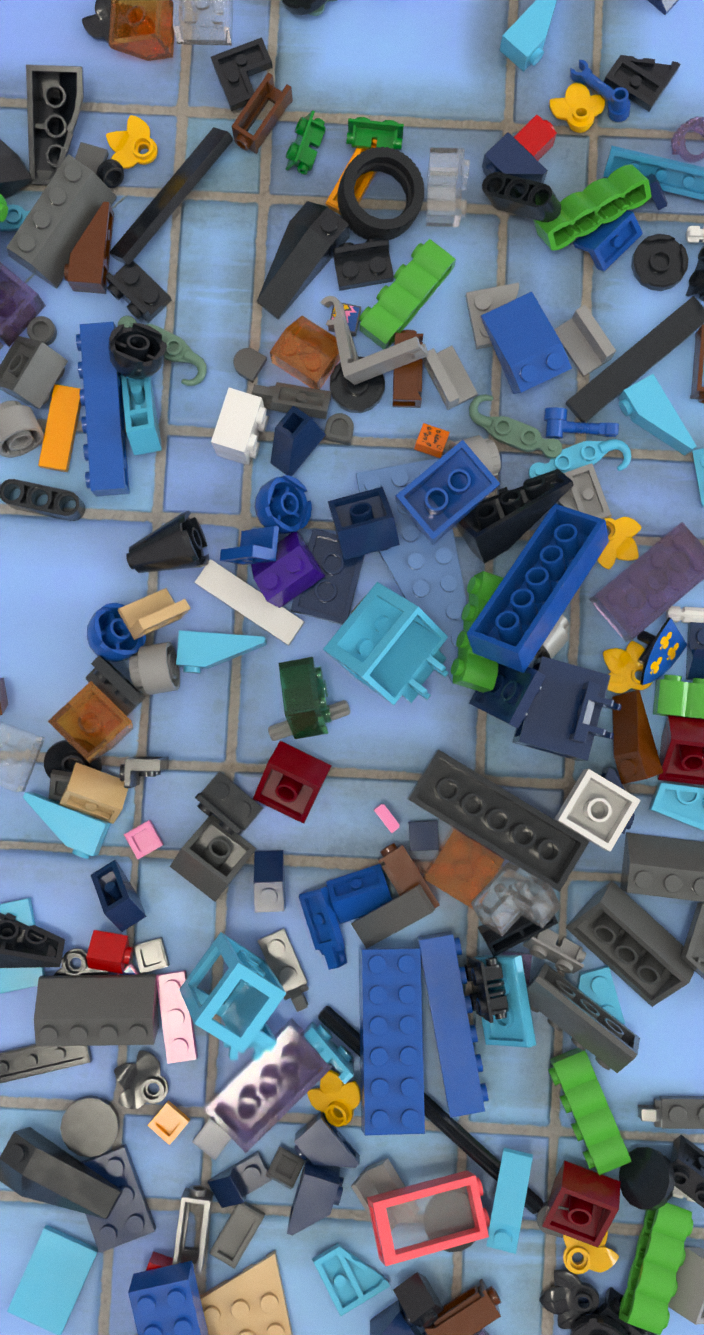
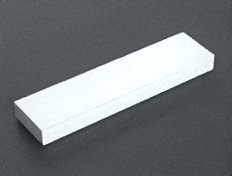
M211 559L195 581V584L288 646L305 623L285 608H278L267 602L261 592Z

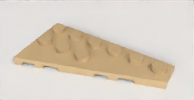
M276 1250L266 1255V1258L258 1263L246 1267L240 1274L228 1281H223L200 1296L209 1335H293Z

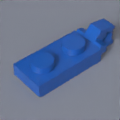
M327 886L299 894L298 897L315 950H319L325 956L329 970L343 966L347 963L345 943Z

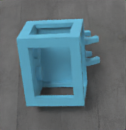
M378 582L323 649L353 677L393 705L401 696L411 703L418 694L428 700L431 695L422 686L433 670L444 677L449 673L443 665L447 658L439 651V648L448 636L417 605Z
M220 932L179 990L194 1024L223 1041L224 1047L229 1048L228 1056L230 1060H238V1051L243 1054L247 1048L253 1047L254 1053L252 1058L257 1061L266 1050L271 1052L278 1043L266 1021L284 998L286 992L265 960ZM221 954L229 969L211 994H208L197 986ZM215 1014L222 1017L226 1026L212 1019Z

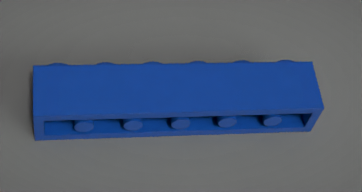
M114 322L80 324V334H76L77 349L82 354V361L78 362V373L80 379H83L84 389H80L81 405L85 406L86 416L81 418L83 433H87V444L83 445L85 461H89V472H85V482L87 489H91V492L96 497L130 494L121 373L112 365L108 349L109 337L116 328Z
M452 931L417 937L418 944L421 949V961L450 1118L485 1112L484 1102L489 1101L486 1084H480L478 1072H483L481 1055L475 1054L473 1043L478 1042L475 1024L470 1025L468 1014L473 1013L470 996H464L462 986L467 984L465 967H459L457 956L462 955L459 937L454 938Z

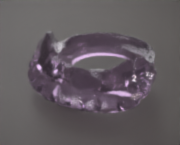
M698 116L683 123L671 139L672 155H680L683 160L692 163L704 159V151L699 155H693L687 150L685 145V135L688 131L692 130L699 133L704 138V117Z

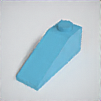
M536 0L502 35L499 51L523 72L531 64L533 66L536 65L544 55L543 47L557 0Z
M121 374L126 433L134 455L161 451L160 429L150 377L133 379Z
M654 374L628 387L619 396V407L625 416L630 417L632 422L684 456L697 447Z
M179 630L176 665L183 667V672L200 673L201 668H212L266 646L267 639L262 636Z
M24 793L23 798L65 846L73 848L72 853L85 859H88L90 855H99L111 823L59 805L60 802L37 793Z
M508 1148L503 1149L487 1247L516 1254L533 1154Z

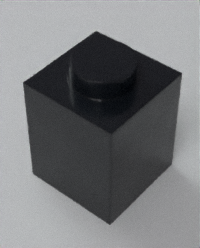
M418 1272L393 1290L410 1322L418 1327L432 1325L439 1318L438 1314L444 1310L427 1278Z

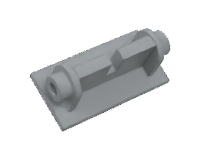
M549 929L538 933L523 943L524 947L530 949L529 952L533 956L540 959H548L555 963V967L562 972L574 974L584 967L582 962L586 957V952L582 951L583 948L566 938H563L560 946H557L556 941L559 934Z

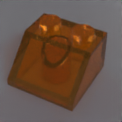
M111 0L110 48L147 61L173 58L176 6L173 1Z
M304 316L298 318L283 331L270 351L273 364L314 389H321L340 360L336 337Z
M91 681L48 720V723L89 763L114 748L133 729L132 721Z

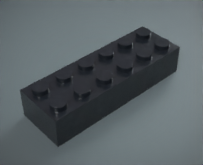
M439 749L435 751L407 798L559 892L590 842Z

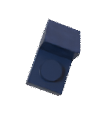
M688 623L686 680H693V678L704 679V623Z
M257 1151L209 1179L208 1184L221 1208L244 1203L246 1195L270 1182L272 1179L265 1176L268 1167L260 1152Z

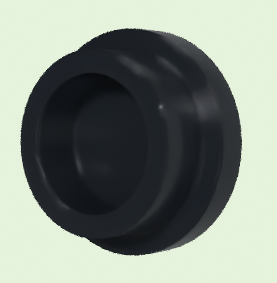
M108 159L99 165L96 175L107 187L115 188L122 183L124 170L117 160Z

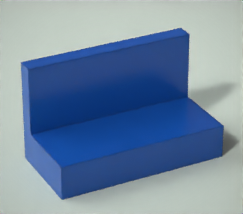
M626 210L616 220L602 223L592 233L579 237L573 245L575 248L589 252L596 268L605 271L643 232L634 212Z
M270 526L241 531L240 547L221 549L220 561L240 565L276 561L279 527Z
M381 864L326 881L331 903L339 924L360 918L392 900Z

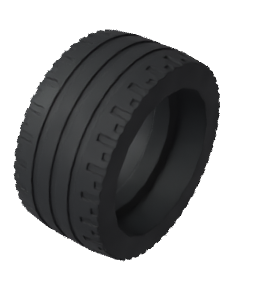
M389 147L371 148L357 155L345 169L338 188V208L341 217L349 224V228L353 233L367 240L380 238L382 240L388 239L389 241L403 234L415 221L424 199V182L419 168L403 152ZM381 171L393 176L401 184L406 194L404 211L393 219H379L364 211L354 195L356 180L361 175L367 172Z

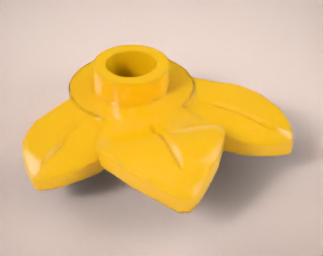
M573 83L568 86L564 98L550 99L549 106L552 114L557 119L567 121L572 131L583 133L592 126L595 116L603 112L605 100L599 94L590 96V92L585 85Z
M129 116L127 131H115L106 134L108 144L115 152L111 159L117 160L123 169L131 168L137 163L142 165L149 164L157 157L158 148L155 141L150 138V128L146 122L137 116ZM142 149H148V150H149V151H148L147 153H145V154H140V151H141Z
M621 517L616 520L605 518L604 520H606V526L609 530V542L597 559L598 563L609 570L614 565L616 558L623 561L638 559V548L632 537L641 530V525L629 517Z
M631 641L626 651L612 648L603 652L605 664L611 671L608 674L611 675L607 687L608 691L619 694L631 688L641 691L647 689L652 684L651 682L641 685V681L635 678V672H642L644 665L638 662L639 657L645 650L643 646L635 641Z
M325 1069L321 1076L320 1088L309 1089L307 1091L308 1098L316 1110L325 1113V1117L331 1125L341 1127L347 1125L354 1116L353 1109L359 1105L361 1100L360 1088L355 1081L344 1084L337 1072Z
M608 1231L598 1248L563 1235L566 1245L563 1252V1262L566 1268L574 1274H583L589 1269L602 1273L611 1268L617 1262L619 1255L605 1246ZM579 1252L583 1255L580 1262L572 1260L574 1253Z

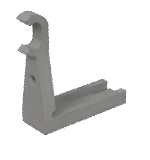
M327 296L320 302L327 308L332 305L335 307L336 316L334 319L328 320L326 325L335 330L343 375L354 385L429 356L426 345L420 344L419 339L414 337L359 359L343 304L334 296Z

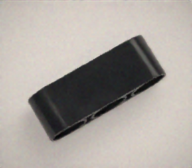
M501 172L491 173L483 180L482 190L494 208L541 222H551L561 213V204L551 187L547 184Z
M16 479L5 480L0 485V498L16 510L67 521H77L85 513L84 502L75 493L68 490ZM14 489H20V496L15 500H10V493ZM43 494H47V503L43 506H37L38 498ZM70 500H75V508L71 512H65V504Z

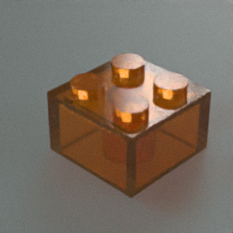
M451 828L422 877L475 910L505 859Z

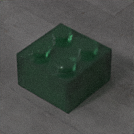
M313 657L278 663L284 713L294 739L328 734L327 723L332 722L330 706L327 704L328 689L322 667H316Z

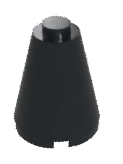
M190 511L183 512L131 545L129 553L126 554L129 567L135 569L138 573L198 568L208 565L209 554L204 556L203 548L207 547V542L198 520L195 517L189 518Z

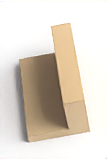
M167 588L123 606L117 611L132 637L136 640L180 620L191 608L186 599L175 603Z
M76 762L59 805L114 824L122 811L128 788H124V782H121L120 778Z

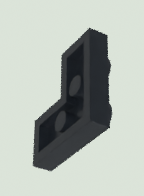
M262 37L211 56L212 65L231 112L245 107L254 94L248 77L272 68V61Z

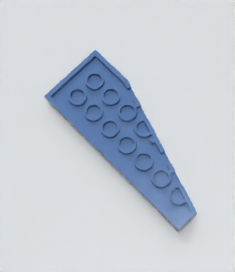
M439 458L356 473L359 493L383 487L395 519L400 545L384 551L379 550V554L383 561H385L404 598L417 605L448 636L439 648V651L447 658L443 665L446 667L445 670L449 672L448 677L453 684L451 666L458 657L456 641L459 633L464 629L462 611L467 604L453 528L435 543L431 544L397 504L395 499L396 494L439 460Z

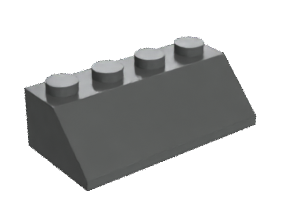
M68 154L6 247L8 256L57 289L64 279L65 264H69L70 253L102 203L109 202L112 206L117 196L91 169Z
M626 832L620 889L627 893L704 902V842Z
M613 881L594 894L566 927L568 931L603 963L609 966L615 974L652 1007L690 983L694 974V970L680 958L684 946Z
M544 963L527 985L530 1009L536 1013L540 1011L548 1018V1023L554 1029L560 1032L564 1030L572 1037V1042L583 1051L587 1049L596 1056L595 1060L606 1070L612 1069L616 1073L621 1071L638 1055L640 1037Z
M156 974L39 977L34 1013L36 1046L154 1045L159 1029Z

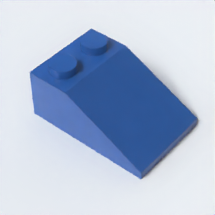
M532 292L480 316L513 394L522 393L572 369L558 335Z
M462 440L396 494L395 499L397 504L428 541L433 544L492 493L500 483L465 441Z

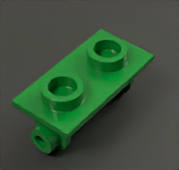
M313 110L305 118L301 117L296 125L295 133L298 135L295 143H291L286 153V158L289 159L286 170L296 166L298 167L297 171L304 175L312 170L317 151L310 148L309 144L319 148L326 130L325 122L322 119H312L315 113Z
M365 117L348 118L346 144H350L352 148L371 149L372 140H377L376 147H389L401 150L404 124H398L393 120L380 122L370 121V119Z

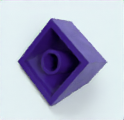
M298 531L289 534L277 543L276 561L251 564L253 579L266 601L278 608H281L325 577V574Z

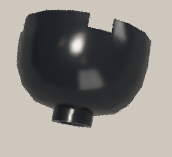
M133 323V327L124 328L123 324L111 332L108 345L109 357L114 368L125 377L145 379L153 376L161 368L166 355L167 345L166 342L164 344L162 341V334L151 326Z

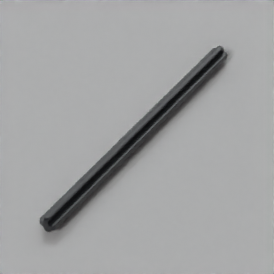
M330 1006L323 1008L318 1015V1019L360 1057V1034ZM424 1093L425 1117L498 1182L501 1162ZM528 1187L524 1207L532 1214H536L542 1208L543 1201Z

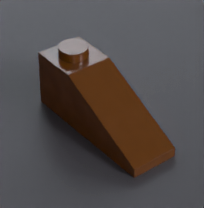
M109 202L102 203L70 253L69 264H65L64 278L65 281H68L73 291L106 294L107 280L105 276L109 271V252L111 251L114 212Z
M640 690L613 696L612 700H614V703L622 705L620 711L613 710L614 759L621 783L627 784L645 780L663 773Z

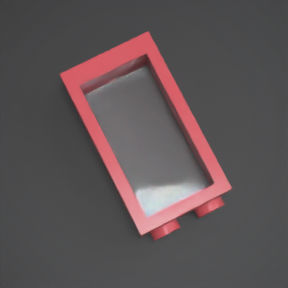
M466 1170L367 1197L379 1260L385 1266L488 1238L487 1227L490 1226V1219L486 1208L482 1207L480 1196H483L484 1192L479 1177L476 1178V1175Z

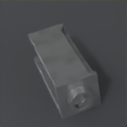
M190 1186V1188H185L182 1194L172 1264L192 1261V1264H196L195 1273L197 1274L202 1273L205 1263L214 1195L212 1191H207V1188L204 1186ZM190 1203L204 1205L199 1248L185 1247Z

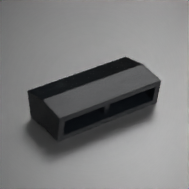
M540 894L477 928L491 954L495 957L554 926L558 922L551 907Z

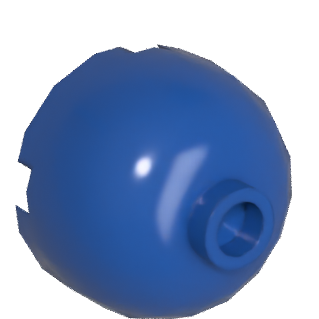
M289 475L273 478L261 486L255 497L254 505L256 516L264 527H279L278 534L293 533L304 528L311 518L312 511L311 500L307 501L304 492H307L306 487L297 478Z
M109 603L101 607L93 614L87 625V641L90 648L97 656H101L104 660L111 662L129 659L138 652L139 648L146 641V635L134 640L117 611L126 605L119 603Z

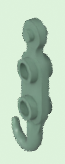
M123 316L118 321V326L124 324V328L133 327V323L137 322L132 316ZM146 324L162 334V341L164 344L166 342L167 345L164 359L171 362L191 363L197 367L198 373L196 377L190 380L182 379L181 383L187 386H195L201 383L207 373L204 359L194 353L180 337L156 325Z
M487 394L479 395L470 403L469 416L472 421L483 427L495 440L524 452L540 450L549 459H555L561 454L562 444L559 440L554 438L543 439L541 433L530 425L505 416L487 417L478 412L479 404L483 401H492L494 399L493 396Z

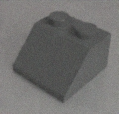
M17 336L0 364V390L29 406L40 409L49 400L50 391L55 382L63 376L65 372L64 367L68 360L41 341Z
M212 814L181 848L170 867L216 902L257 848L236 833L230 835L219 826L221 821Z

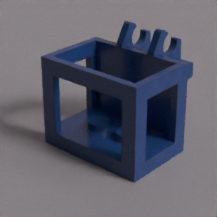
M544 656L535 660L532 669L541 672L546 677L540 692L535 696L528 709L527 717L521 722L519 728H516L512 743L576 761H588L594 736L613 740V733L606 732V729L597 727L602 707L617 711L621 710V704L614 703V700L605 698L611 675Z

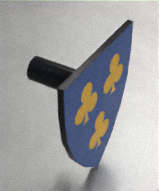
M670 617L663 624L657 636L641 630L637 635V640L648 645L638 659V662L644 665L640 684L645 685L661 677L672 667L687 646V643Z

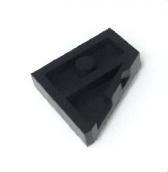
M620 55L606 75L604 83L613 89L619 87L627 89L629 93L628 99L650 112L681 64L672 61L671 65L655 63V59H636L634 56Z

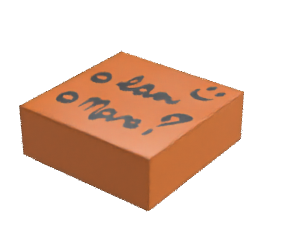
M423 423L414 450L441 458L450 432Z

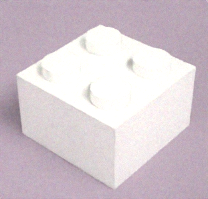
M228 388L211 440L217 456L245 465L250 464L251 458L256 459L260 447V442H257L260 432H265L269 416H266L267 408H264L261 397Z
M584 769L554 820L603 850L611 852L641 800L592 770Z

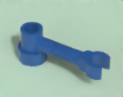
M579 60V68L582 72H576L570 68V77L574 82L587 84L608 100V116L612 121L622 122L629 117L631 103L628 99L629 93L627 89L623 87L612 89L606 85V83L592 73L591 69L588 68L587 62L584 60Z
M558 407L545 408L544 421L547 422L546 438L561 439L563 438V433L594 434L605 437H616L618 435V423L567 421V409Z

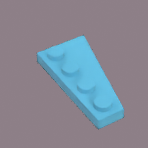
M658 783L649 810L704 831V788Z

